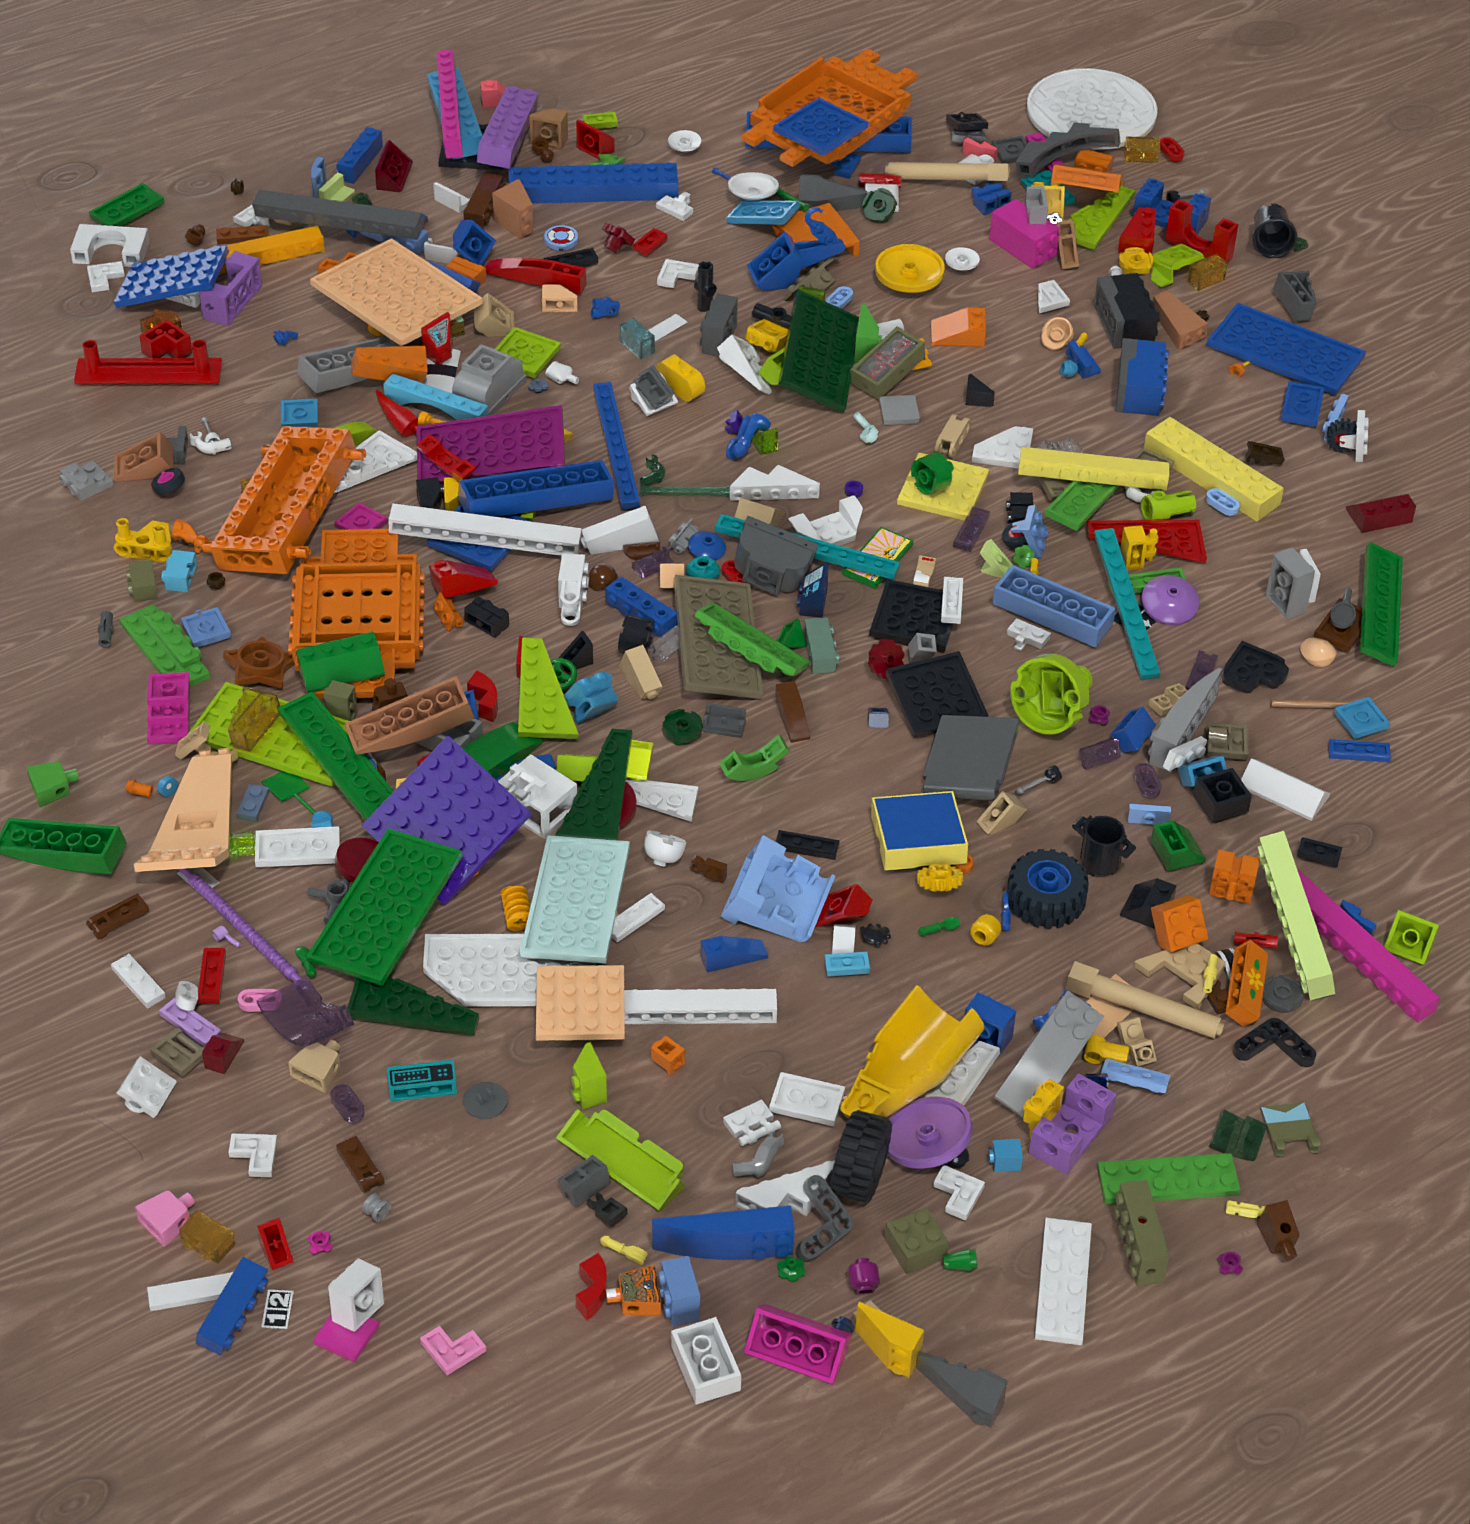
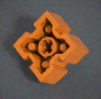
M1218 849L1209 895L1229 901L1234 900L1251 904L1260 858L1243 855V858L1235 857L1233 852Z

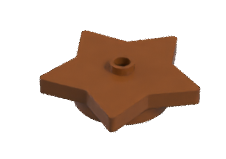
M264 637L245 643L239 649L223 652V658L236 669L235 685L238 686L263 683L282 689L283 673L295 665L293 656L289 655V652L283 651L280 646L267 641Z

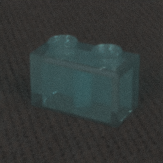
M635 318L619 324L620 342L639 359L655 353V336Z

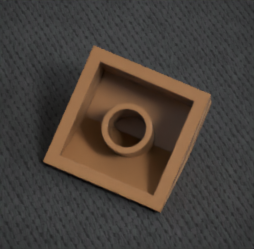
M551 108L530 114V144H532L534 139L544 138L548 141L550 148L562 150L568 140V111Z

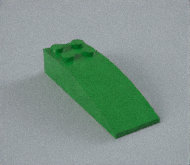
M511 722L484 734L465 746L463 750L496 779L498 776H504L508 773L510 765L525 759L542 745L543 740L537 737H519L518 724Z
M8 818L0 832V854L41 866L76 872L112 874L127 844L119 826Z

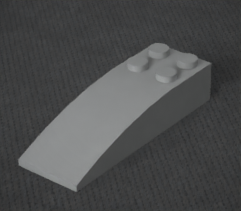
M384 336L299 356L297 375L316 393L351 385L367 379L352 376L351 361L356 348L395 347L400 345Z
M1218 668L1198 681L1179 698L1166 717L1161 718L1158 730H1154L1150 741L1153 743L1148 751V755H1150L1149 764L1168 771L1163 765L1169 750L1191 741L1218 696L1223 669Z
M1067 991L1052 1010L994 1098L1021 1118H1024L1023 1106L1025 1102L1031 1099L1039 1085H1043L1048 1079L1056 1083L1061 1081L1104 1016L1073 993Z

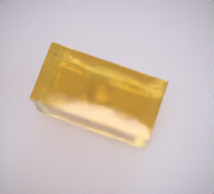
M1126 136L1124 147L1125 162L1158 163L1160 154L1159 137Z
M1216 254L1192 264L1189 267L1187 282L1197 291L1225 280L1228 263Z
M197 1210L179 1229L181 1243L185 1248L193 1249L200 1253L204 1259L212 1260L217 1264L236 1245L234 1232Z

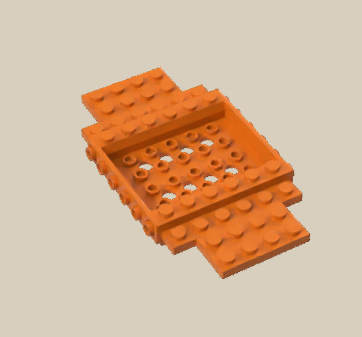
M389 529L322 530L321 556H308V559L301 558L300 567H296V575L292 576V583L295 588H292V600L294 602H291V614L294 615L290 616V627H293V629H289V640L292 643L288 644L289 655L293 656L296 671H299L296 649L368 632H374L385 676L350 684L355 686L356 698H372L376 687L383 686L386 679H395V669L415 668V660H420V651H424V642L420 640V638H424V626H420V624H424V612H421V610H424V599H421V597H425V588L421 584L425 583V572H421L420 564H417V554H398L399 534L389 533ZM383 591L392 592L388 596L382 595ZM344 592L353 593L349 597L343 596ZM364 592L373 593L370 596L362 595ZM325 593H328V594H332V593H333V596H331V597H325V596H323V595H324ZM364 618L372 620L370 623L361 622ZM383 618L391 619L388 623L381 622ZM325 619L332 620L330 624H323L322 622ZM343 619L352 620L349 624L342 623ZM324 690L314 692L318 699H324Z

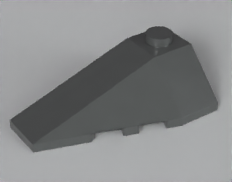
M800 174L799 200L807 204L809 208L830 203L836 211L862 208L867 191L850 185L837 184L838 181H828L819 175Z

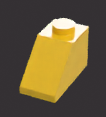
M453 477L444 478L445 510L454 511L461 504L458 499L459 480Z

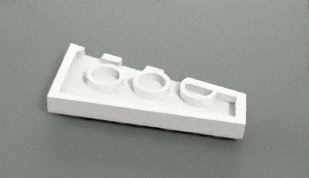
M626 779V782L631 785L636 794L637 805L692 822L698 796V786Z
M979 1041L966 1052L961 1061L943 1082L921 1095L919 1099L932 1096L946 1097L964 1106L999 1056V1047Z

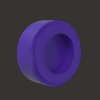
M858 481L847 482L845 484V494L848 497L853 495L856 498L860 497L863 494L862 483Z

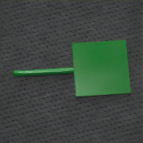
M281 771L261 781L265 787H269V791L281 802L294 796L312 814L316 813L298 795L310 788L299 776Z

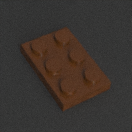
M1339 598L1335 605L1341 602L1342 599ZM1352 604L1356 610V618L1354 623L1347 628H1338L1331 622L1330 610L1315 630L1313 637L1326 640L1333 646L1349 653L1361 636L1362 608Z

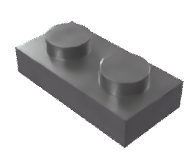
M952 130V142L963 144L966 138H970L981 144L985 142V132H958L957 130Z

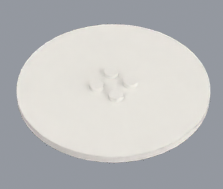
M1071 69L1052 74L1039 81L1029 93L1027 113L1032 124L1047 137H1049L1051 132L1068 133L1073 123H1090V127L1119 129L1121 142L1119 147L1090 148V150H1107L1128 146L1149 134L1156 123L1157 104L1145 87L1127 76L1100 69Z

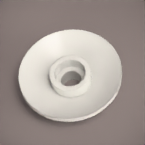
M681 130L672 133L668 138V143L675 150L692 151L701 145V137L693 131Z
M963 247L951 249L945 255L947 265L956 270L973 269L979 264L980 260L979 255L974 250Z

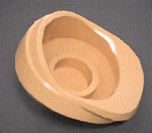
M1054 317L1043 326L1042 343L1051 350L1061 349L1072 340L1074 330L1067 319Z
M1308 638L1300 646V651L1304 658L1316 667L1330 665L1337 654L1336 649L1330 642L1319 638Z

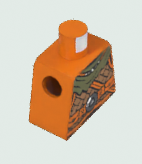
M655 1265L621 1273L618 1275L619 1288L606 1289L607 1303L621 1302L624 1315L661 1316V1300Z

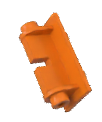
M439 592L433 608L445 628L450 632L452 627H462L464 620L456 612L457 609L450 598L445 599L442 593Z

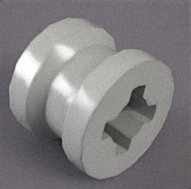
M374 1193L366 1199L362 1211L366 1215H372L374 1221L381 1222L388 1216L391 1210V1203L386 1200L383 1201L379 1194Z

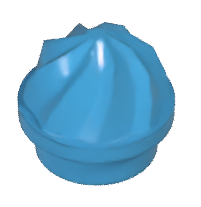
M1071 360L1062 361L1060 374L1065 375L1066 378L1073 377L1078 371L1076 363Z

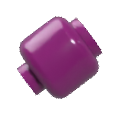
M869 1258L856 1259L855 1263L848 1268L850 1287L856 1290L857 1294L873 1293L875 1288L879 1286L878 1266L874 1262H869Z

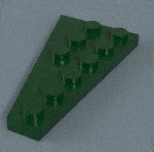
M611 729L597 760L594 761L589 775L583 781L573 800V805L569 812L566 813L560 829L558 828L555 836L618 841L633 736L632 730Z
M388 977L383 986L356 978L346 1010V1018L475 1036L479 1022V1013L458 1004L452 1005L445 1002L444 998L438 995L436 997L427 994L426 990L398 978L392 979Z

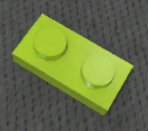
M615 112L583 115V122L597 129L618 127Z

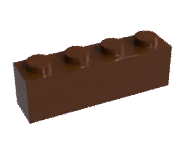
M483 173L463 212L464 220H473L484 229L493 213L492 193L506 186L503 183V176Z

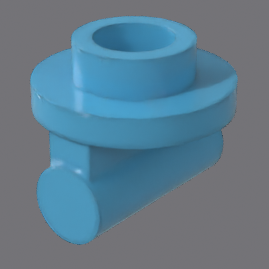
M327 811L314 813L311 828L333 827V816Z

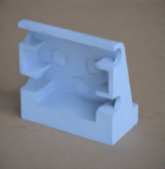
M763 835L746 856L720 917L734 925L741 921L798 942H806L812 935L835 875L832 874L829 878H822L818 874L821 867L800 855H797L794 859L785 857L786 848Z

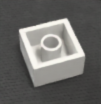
M359 1258L328 1286L332 1321L354 1332L384 1304L381 1269Z

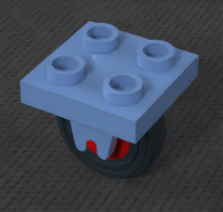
M1036 505L1028 506L1025 520L1015 521L1003 530L1002 540L1011 549L1028 545L1030 550L1034 551V558H1042L1043 550L1046 548L1045 541L1046 537H1048V528L1044 526L1042 514L1038 512Z

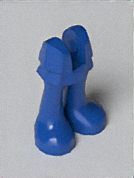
M753 413L751 417L746 415L741 422L737 437L731 439L730 444L727 446V458L734 460L743 457L751 447L750 443L753 435L759 430H769L771 427L769 419L758 413Z

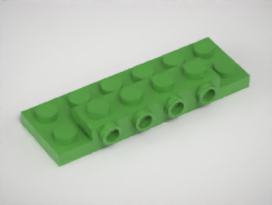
M714 602L698 609L695 617L700 619L702 624L711 626L708 633L712 635L714 640L725 643L734 652H740L748 661L756 662L767 672L774 673L781 669L785 675L795 676L807 669L811 662Z
M152 604L119 619L121 627L159 674L189 672L190 687L211 678L210 672L200 661L202 655L199 648L192 647L190 637L188 635L183 636L181 626L179 624L174 625V620L169 612L165 614L163 610L159 611Z

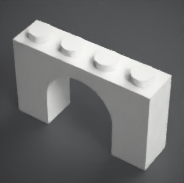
M79 224L70 249L72 263L90 264L95 250L108 244H117L124 247L122 250L124 267H131L135 262H143L149 245L148 228Z

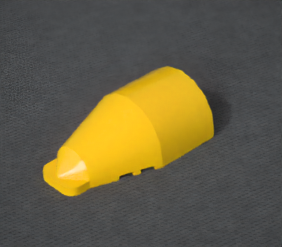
M916 985L874 1039L876 1045L872 1052H868L866 1057L868 1062L865 1068L860 1070L850 1093L841 1104L840 1108L843 1114L849 1118L852 1112L861 1110L887 1118L943 1082L984 1031V1023L980 1016L971 1008L960 1022L943 1011L926 995L920 986Z

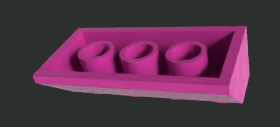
M763 1303L756 1309L744 1353L834 1384L846 1357L852 1334Z

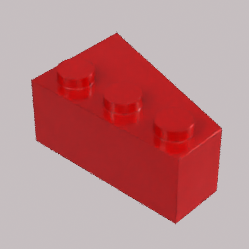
M1149 207L1138 208L1120 235L1118 253H1124L1127 248L1138 247L1144 249L1145 253L1149 254L1150 252L1152 254L1156 209Z

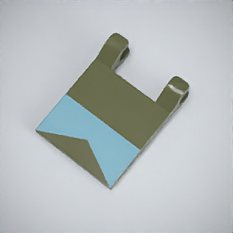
M1304 1102L1261 1107V1113L1276 1157L1284 1156L1283 1150L1286 1147L1284 1142L1307 1140L1310 1153H1319L1318 1147L1321 1142L1316 1136Z

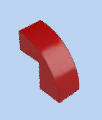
M476 670L467 682V691L473 690L475 700L480 701L478 703L479 717L494 722L498 713L496 686L488 676Z
M599 1252L579 1264L580 1278L588 1288L576 1294V1308L586 1321L600 1310L606 1298L607 1270Z

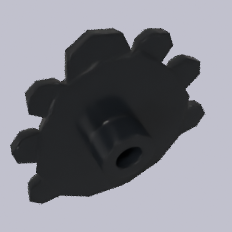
M869 923L866 928L864 926L860 927L863 938L878 947L881 946V943H888L886 938H891V935L888 934L890 932L889 928L881 927L879 923L876 926Z

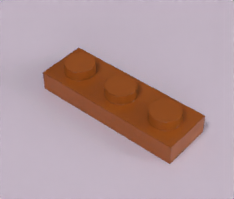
M268 225L216 229L217 245L239 243L269 236Z

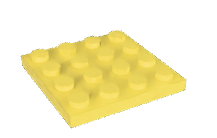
M918 453L915 460L928 454ZM947 459L954 466L951 485L931 494H923L916 488L914 484L916 479L911 476L910 470L897 499V505L969 522L988 478L989 469Z

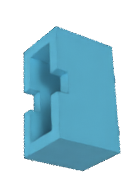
M172 551L171 556L167 558L166 570L162 571L161 580L165 584V590L189 591L192 580L189 578L190 576L194 577L197 569L195 552Z

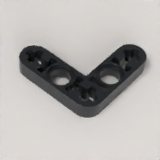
M1278 1018L1268 1019L1238 1039L1233 1049L1235 1058L1247 1061L1274 1043L1299 1066L1305 1068L1314 1065L1317 1055L1312 1046ZM1260 1036L1264 1038L1265 1041L1257 1042L1254 1040V1037ZM1285 1040H1293L1296 1045H1287Z

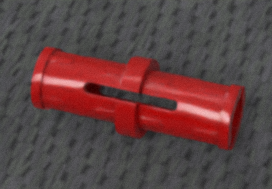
M1235 932L1234 945H1242L1252 940L1259 947L1277 949L1278 935H1262L1259 932H1254V934Z

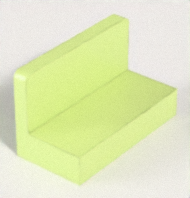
M336 173L318 190L319 198L346 202L355 194L354 189L344 186L343 174Z

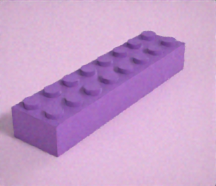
M516 86L506 87L479 142L478 163L510 169L530 126L529 116L537 111L538 92H534L531 89H518Z

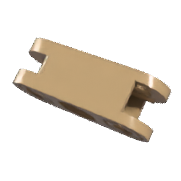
M952 414L937 439L935 451L948 454L949 458H954L969 431L971 419L964 417L961 421L958 415Z

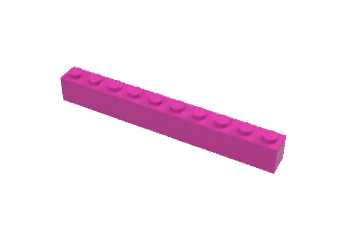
M445 49L437 52L443 142L447 159L463 157L454 54L453 50Z
M1297 868L1318 933L1326 938L1334 948L1339 950L1349 962H1352L1363 975L1367 976L1377 988L1388 995L1394 1003L1400 1006L1417 1023L1436 1012L1440 997Z

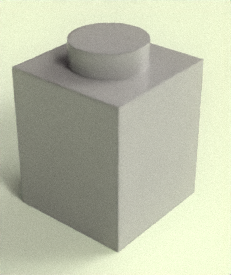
M915 634L908 644L910 662L933 658L937 652L935 635Z

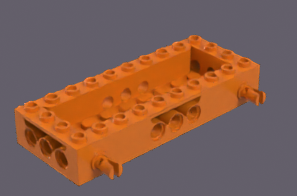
M283 426L272 445L263 444L264 448L261 447V454L264 458L214 541L205 540L206 544L202 545L204 553L209 552L213 554L219 570L288 574L296 558L308 559V555H311V549L309 546H304L352 460L364 461V458H366L365 449H356L349 429Z

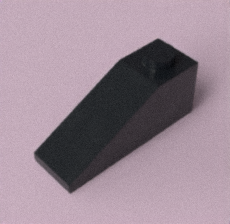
M438 477L416 480L419 506L439 509L442 504L441 496L444 495V486L439 483Z

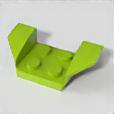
M1179 244L1153 254L1154 261L1151 281L1159 287H1164L1173 283V270H1179L1185 265L1194 264L1204 272L1216 268L1217 265L1205 259L1201 252L1184 244Z

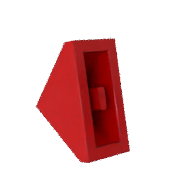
M280 1218L257 1225L259 1243L271 1270L294 1262Z

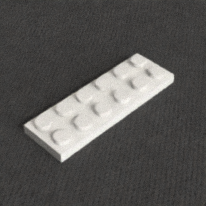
M1053 1218L1045 1219L1035 1330L1036 1340L1082 1345L1092 1223Z

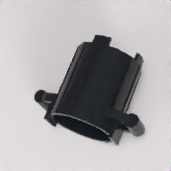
M1091 815L1088 818L1080 816L1072 825V828L1083 837L1080 859L1082 866L1086 869V873L1094 877L1095 874L1114 875L1121 863V857L1127 859L1136 850V846L1125 835L1124 825L1116 818L1107 815L1095 816L1094 818Z

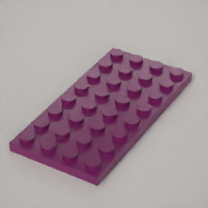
M562 405L417 426V444L428 434H431L441 441L443 447L461 460L466 459L476 466L477 469L466 479L549 467H565L566 465ZM417 448L418 480L438 477L439 483L444 485V478L451 476L434 465Z

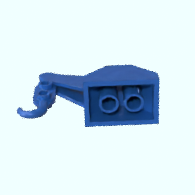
M817 207L811 208L805 214V222L809 225L812 235L818 240L794 242L792 237L784 232L747 264L758 288L762 291L786 289L799 278L801 269L842 253L845 250L842 239L837 238L832 229L825 223L811 218L814 212L822 213V209Z

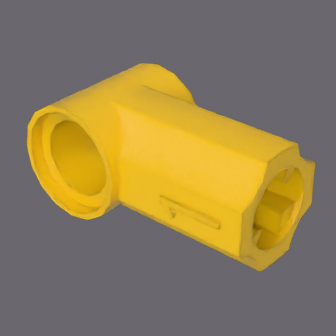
M1091 1035L1086 1042L1084 1059L1091 1064H1100L1106 1058L1126 1063L1129 1046L1109 1043L1102 1036Z

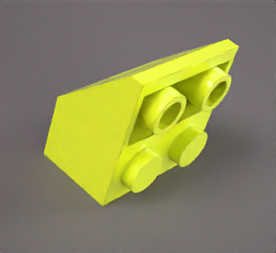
M632 740L627 777L634 781L647 780L654 743Z

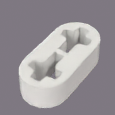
M188 981L179 982L175 993L176 1005L181 1009L192 1011L195 1009L198 1001V988L195 984Z

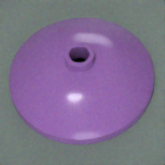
M1162 575L1155 577L1145 585L1142 592L1141 601L1146 613L1155 621L1165 625H1181L1190 621L1197 613L1199 607V596L1196 589L1188 581L1178 576Z

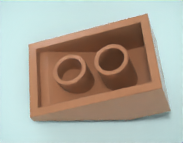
M161 432L114 455V480L116 482L152 479L163 471L174 468L173 445Z

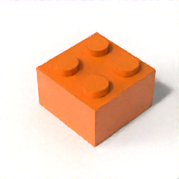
M1186 895L1151 907L1159 948L1173 952L1208 939L1199 898Z

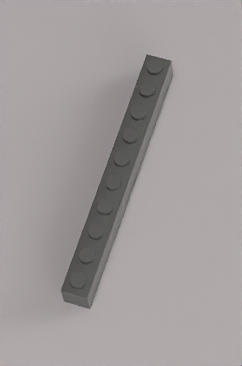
M259 190L252 203L254 214L257 217L418 240L424 226L422 213L266 190Z

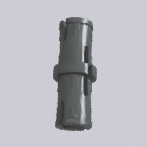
M103 611L100 614L101 619L98 625V642L101 647H108L111 645V634L114 630L112 625L113 614L109 611Z

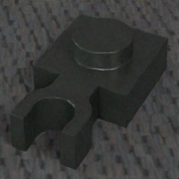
M597 1192L595 1193L597 1201H592L590 1198L587 1199V1205L592 1210H595V1216L610 1227L628 1215L627 1207L612 1197L606 1201L603 1195Z

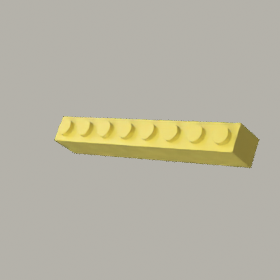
M1021 447L1018 475L1167 491L1169 463Z

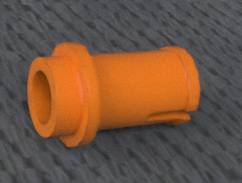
M136 779L127 782L126 792H129V795L137 794L151 798L153 794V785L137 782Z

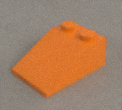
M967 307L931 320V345L985 346V308Z

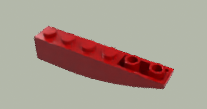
M502 258L489 260L485 266L486 274L492 276H499L541 287L542 285H561L578 295H581L586 286V268L537 258Z

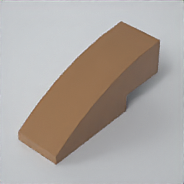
M1074 221L1056 222V225L1060 228L1058 241L1062 270L1078 268L1079 259Z

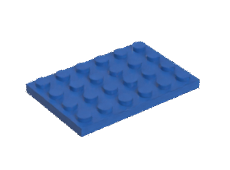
M217 245L210 249H198L195 252H183L180 255H168L161 259L153 258L146 262L133 263L114 300L116 308L212 289L229 253L227 245Z

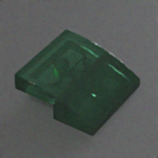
M1223 1109L1218 1118L1209 1147L1223 1154L1232 1153V1157L1255 1161L1267 1125L1249 1115L1242 1119Z

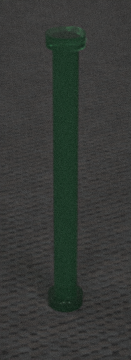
M640 485V496H644V494L726 495V497H730V486H726V488L644 487V485Z

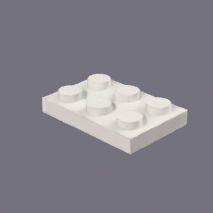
M780 1072L769 1110L773 1113L834 1127L845 1093V1087Z

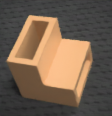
M660 564V588H674L675 575L684 576V564Z

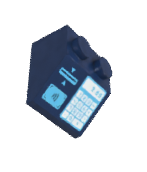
M824 563L805 575L804 583L800 582L799 594L802 595L797 598V607H800L801 616L823 618L827 596L829 563Z

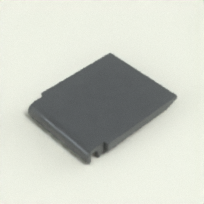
M942 715L923 774L925 781L924 793L953 791L955 799L995 800V793H999V785H1003L1018 734L1019 718Z

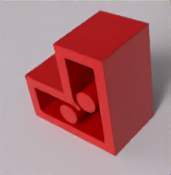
M165 320L139 335L141 351L149 358H158L166 352L175 358H183L192 353L190 335L169 320Z

